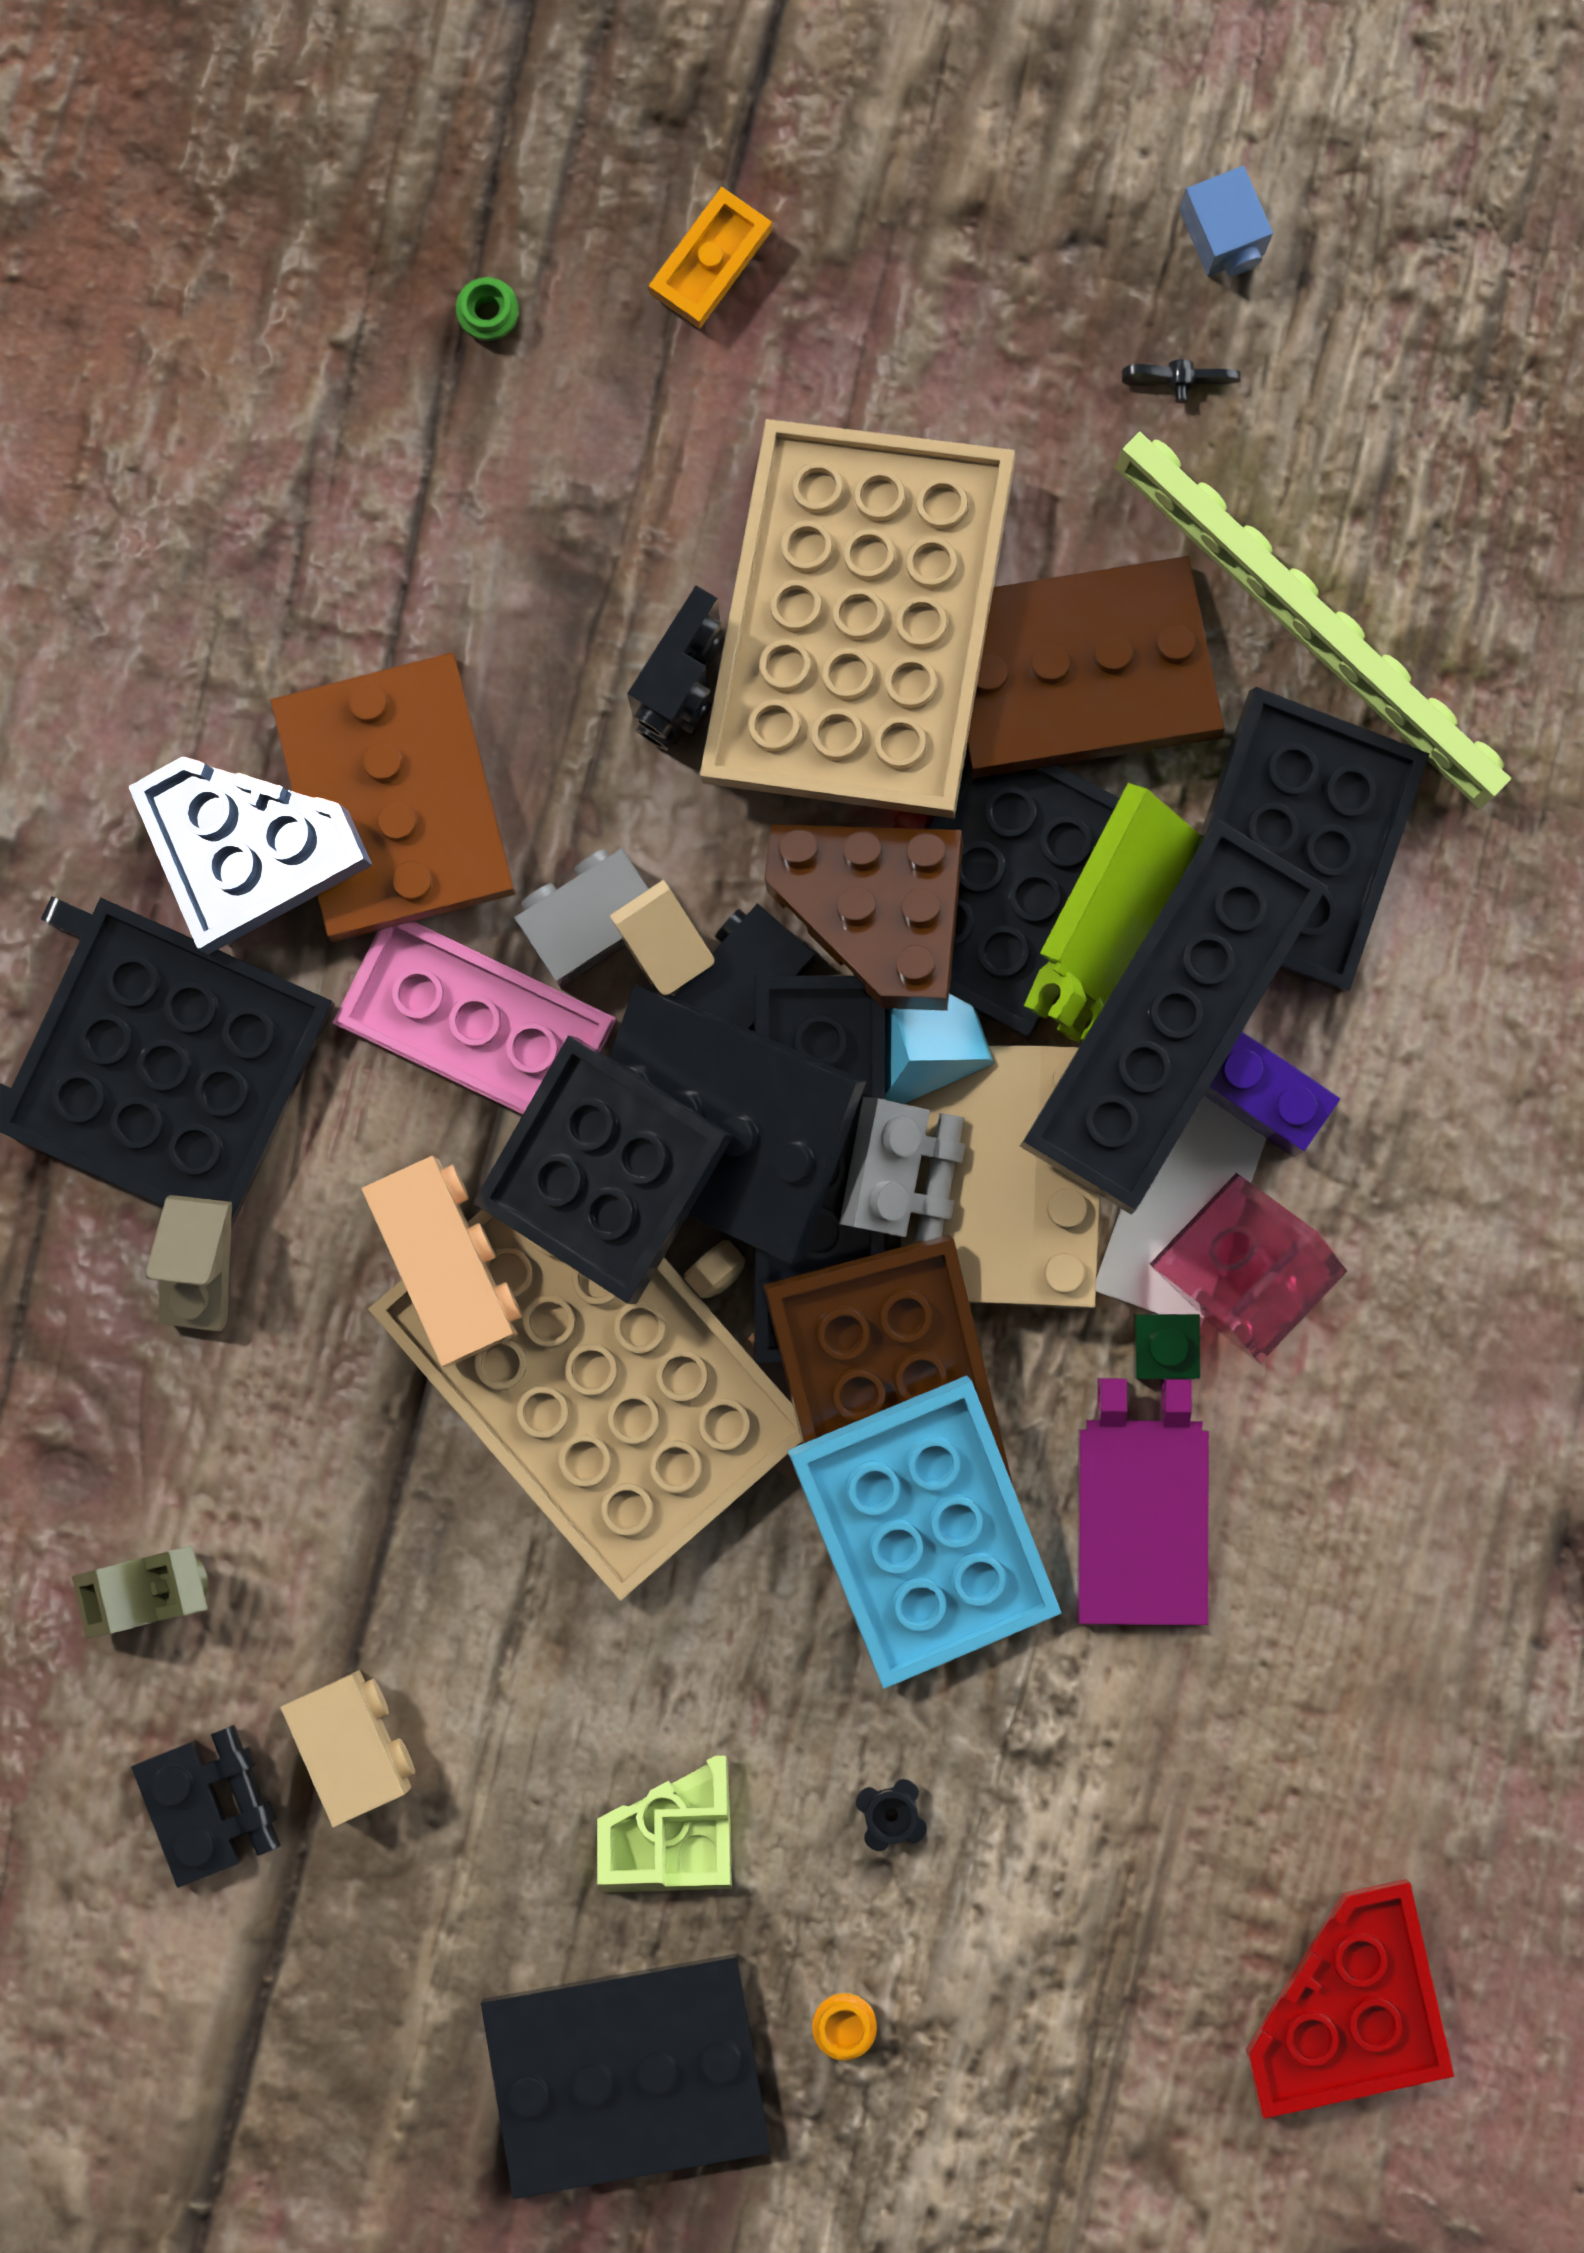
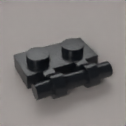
M235 1725L210 1734L219 1758L206 1764L198 1744L194 1740L131 1766L177 1888L241 1862L242 1860L233 1837L248 1832L257 1856L281 1846L272 1822L277 1820L271 1801L264 1803L251 1767L257 1765L250 1746L243 1748ZM226 1777L240 1810V1813L225 1818L212 1784Z

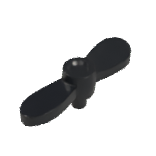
M1179 359L1171 361L1168 367L1150 364L1128 365L1122 370V382L1129 386L1168 384L1169 388L1175 391V402L1182 404L1188 402V390L1192 389L1194 384L1215 385L1241 382V372L1233 369H1194L1192 361Z

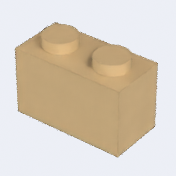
M358 1670L280 1707L332 1827L399 1798L412 1788L407 1778L415 1774L411 1757L400 1738L391 1741L381 1717L388 1715L389 1710L375 1679L365 1682L361 1671Z

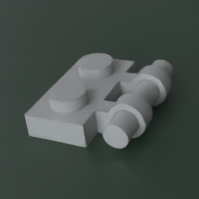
M863 1097L839 1224L906 1237L911 1212L920 1214L916 1240L926 1241L941 1237L945 1219H952L955 1201L949 1200L955 1164L963 1162L966 1144L960 1143L964 1118L939 1113L935 1138L925 1136L930 1110L879 1098ZM921 1156L931 1158L924 1195L914 1193Z

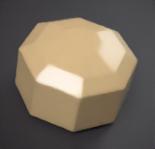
M723 1239L684 1273L686 1276L684 1279L700 1298H711L725 1291L738 1279L744 1269L746 1259L729 1240L725 1241Z

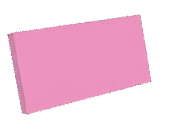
M413 921L377 931L333 1024L523 1115L568 1036L578 1037L602 1053L618 1020L603 1011Z

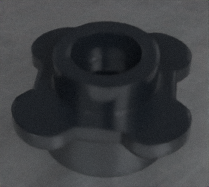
M900 1779L890 1788L877 1791L872 1787H866L859 1792L856 1798V1806L865 1815L868 1829L864 1834V1840L872 1850L883 1851L889 1844H897L905 1840L910 1843H917L924 1838L927 1825L925 1820L918 1815L915 1801L919 1796V1790L912 1781ZM889 1809L896 1810L898 1813L896 1820H887L885 1817L886 1811Z

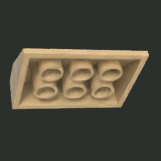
M988 1046L994 1061L993 1065L907 1103L910 1106L930 1110L925 1136L935 1138L939 1113L964 1118L960 1143H964L966 1146L963 1162L955 1164L949 1200L955 1201L952 1219H945L942 1236L950 1235L954 1239L969 1303L1072 1309L1094 1308L1100 1195L1020 1147V1144L1078 1048L1056 1046ZM921 1156L914 1193L924 1195L931 1160L929 1157ZM910 1212L906 1237L901 1236V1247L923 1242L915 1239L920 1214Z

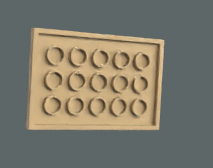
M766 419L700 771V778L703 784L955 818L1015 465V450Z
M482 1209L468 1221V1225L471 1227L480 1223L496 1257L486 1262L496 1286L507 1282L522 1314L521 1318L512 1321L518 1333L517 1336L454 1365L442 1367L403 1280H400L369 1307L368 1310L621 1601L788 1454L787 1450L796 1447L802 1442L793 1404L665 1258L662 1259L638 1303L627 1304Z

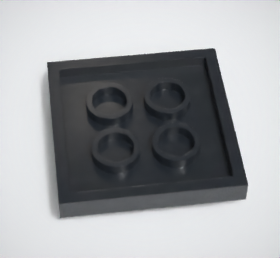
M568 1036L473 1203L623 1302L637 1304L734 1136L578 1037Z

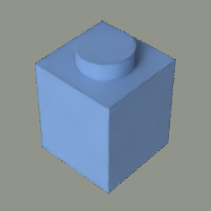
M1243 165L1185 189L1179 211L1207 277L1226 270L1228 276H1235L1257 266L1262 261L1261 256L1266 253L1273 232L1245 166Z

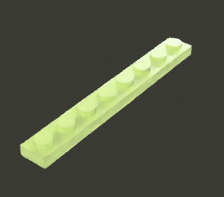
M1139 431L1124 446L1114 468L1414 748L1430 753L1427 761L1479 810L1512 779L1502 770L1504 767L1503 761L1492 748L1480 741L1473 743L1456 727L1457 719L1446 705L1435 698L1427 700L1409 683L1411 681L1410 674L1401 663L1389 655L1381 657L1363 640L1365 634L1355 620L1340 611L1335 614L1317 597L1319 595L1317 587L1304 573L1294 568L1289 571L1271 554L1273 552L1272 546L1258 530L1248 525L1243 528L1225 511L1227 507L1224 500L1212 487L1202 482L1197 485L1180 469L1181 463L1178 457L1166 444L1159 440L1151 442Z

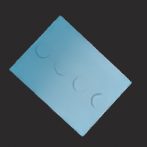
M968 1376L959 1378L787 1450L883 1689L1062 1614L974 1385Z

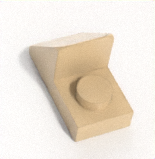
M664 880L609 915L637 965L650 984H654L663 996L671 994L714 964L713 955Z

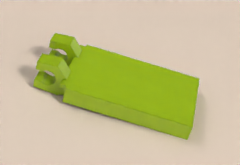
M1131 783L1127 784L1040 952L1049 962L1039 970L1024 1004L1026 1008L1037 1016L1045 1019L1050 1016L1059 1023L1057 1031L1077 1043L1080 1040H1084L1191 862L1200 836L1197 831L1148 789ZM1060 994L1058 1001L1052 1005L1053 1000ZM1093 1018L1090 1026L1084 1030L1086 1023Z

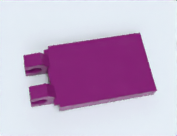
M1097 1378V1420H1086V1429H1078L1077 1622L1079 1624L1208 1625L1209 1431L1202 1430V1421H1191L1192 1380L1161 1379V1421L1126 1420L1127 1379Z

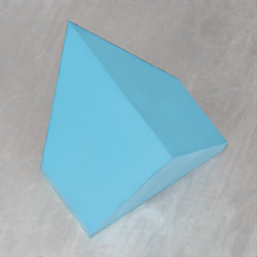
M949 994L948 1011L885 1008V1100L905 1104L994 1064L977 1011L973 1006Z

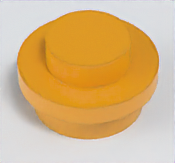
M837 1993L831 1995L819 2004L813 2015L812 2033L814 2040L820 2050L831 2058L837 2060L858 2058L868 2051L876 2037L877 2022L873 2009L863 1998L855 1994Z

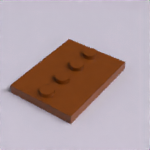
M454 652L270 699L292 792L315 799L318 797L335 802L347 809L372 863V866L318 895L327 936L331 942L516 895Z

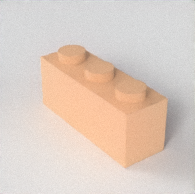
M432 1155L361 1188L442 1367L454 1365L518 1335L512 1321L522 1317L521 1311L508 1283L504 1282L496 1286L486 1262L496 1258L481 1224L478 1223L471 1227L468 1225L459 1204L469 1200V1197L453 1164L443 1168L440 1160Z

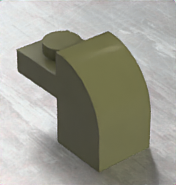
M193 1545L72 1576L86 1639L208 1609L205 1600L208 1590L207 1575L201 1561L195 1558Z

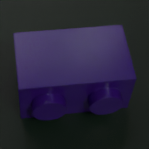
M1243 1031L1204 1095L1293 1157L1305 1152L1341 1099Z

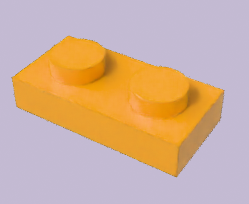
M721 186L648 285L649 294L700 329L772 232V221Z

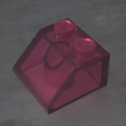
M1237 1172L1150 1263L1151 1267L1219 1333L1259 1364L1264 1361L1347 1273L1345 1267L1315 1229Z

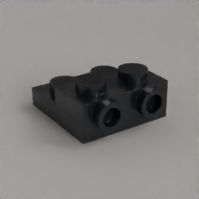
M697 585L693 588L627 693L633 719L639 724L636 731L646 740L664 750H668L672 743L676 745L684 731L693 736L704 722L712 706V703L707 700L711 690L708 689L706 668L710 665L723 643L724 637L719 634L723 623L720 621L718 598Z

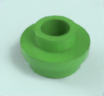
M491 277L475 279L468 283L458 295L456 301L458 322L469 336L477 340L494 341L506 336L513 329L518 319L519 307L515 293L505 282ZM488 302L496 304L499 307V312L493 319L483 320L476 315L478 308L482 304Z

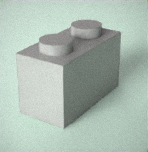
M622 848L609 855L606 849L593 853L574 868L578 875L576 878L557 890L550 883L534 891L521 902V906L525 911L514 917L560 989L626 947L624 940L609 915L649 889Z

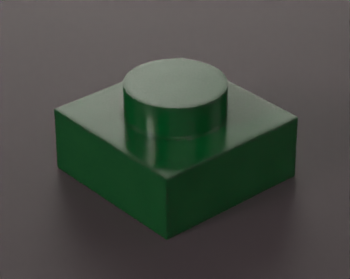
M1133 1314L1134 1378L1200 1379V1314Z

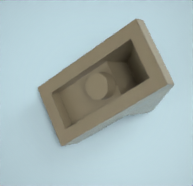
M169 1195L165 1199L146 1269V1279L160 1281L158 1324L221 1331L228 1324L232 1202Z

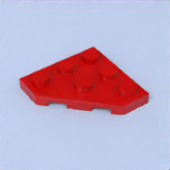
M1407 1879L1342 1893L1246 2047L1258 2108L1263 2119L1455 2077L1412 1887Z

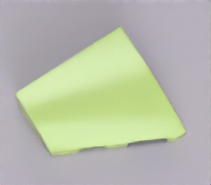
M714 1756L706 1760L707 1765L671 1784L667 1781L650 1790L647 1797L630 1806L622 1805L597 1819V1885L603 1893L732 1889L728 1761L726 1756Z

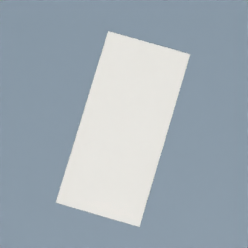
M1203 1096L1137 1210L1131 1215L1120 1209L1096 1278V1292L1158 1314H1200L1201 1328L1266 1138Z

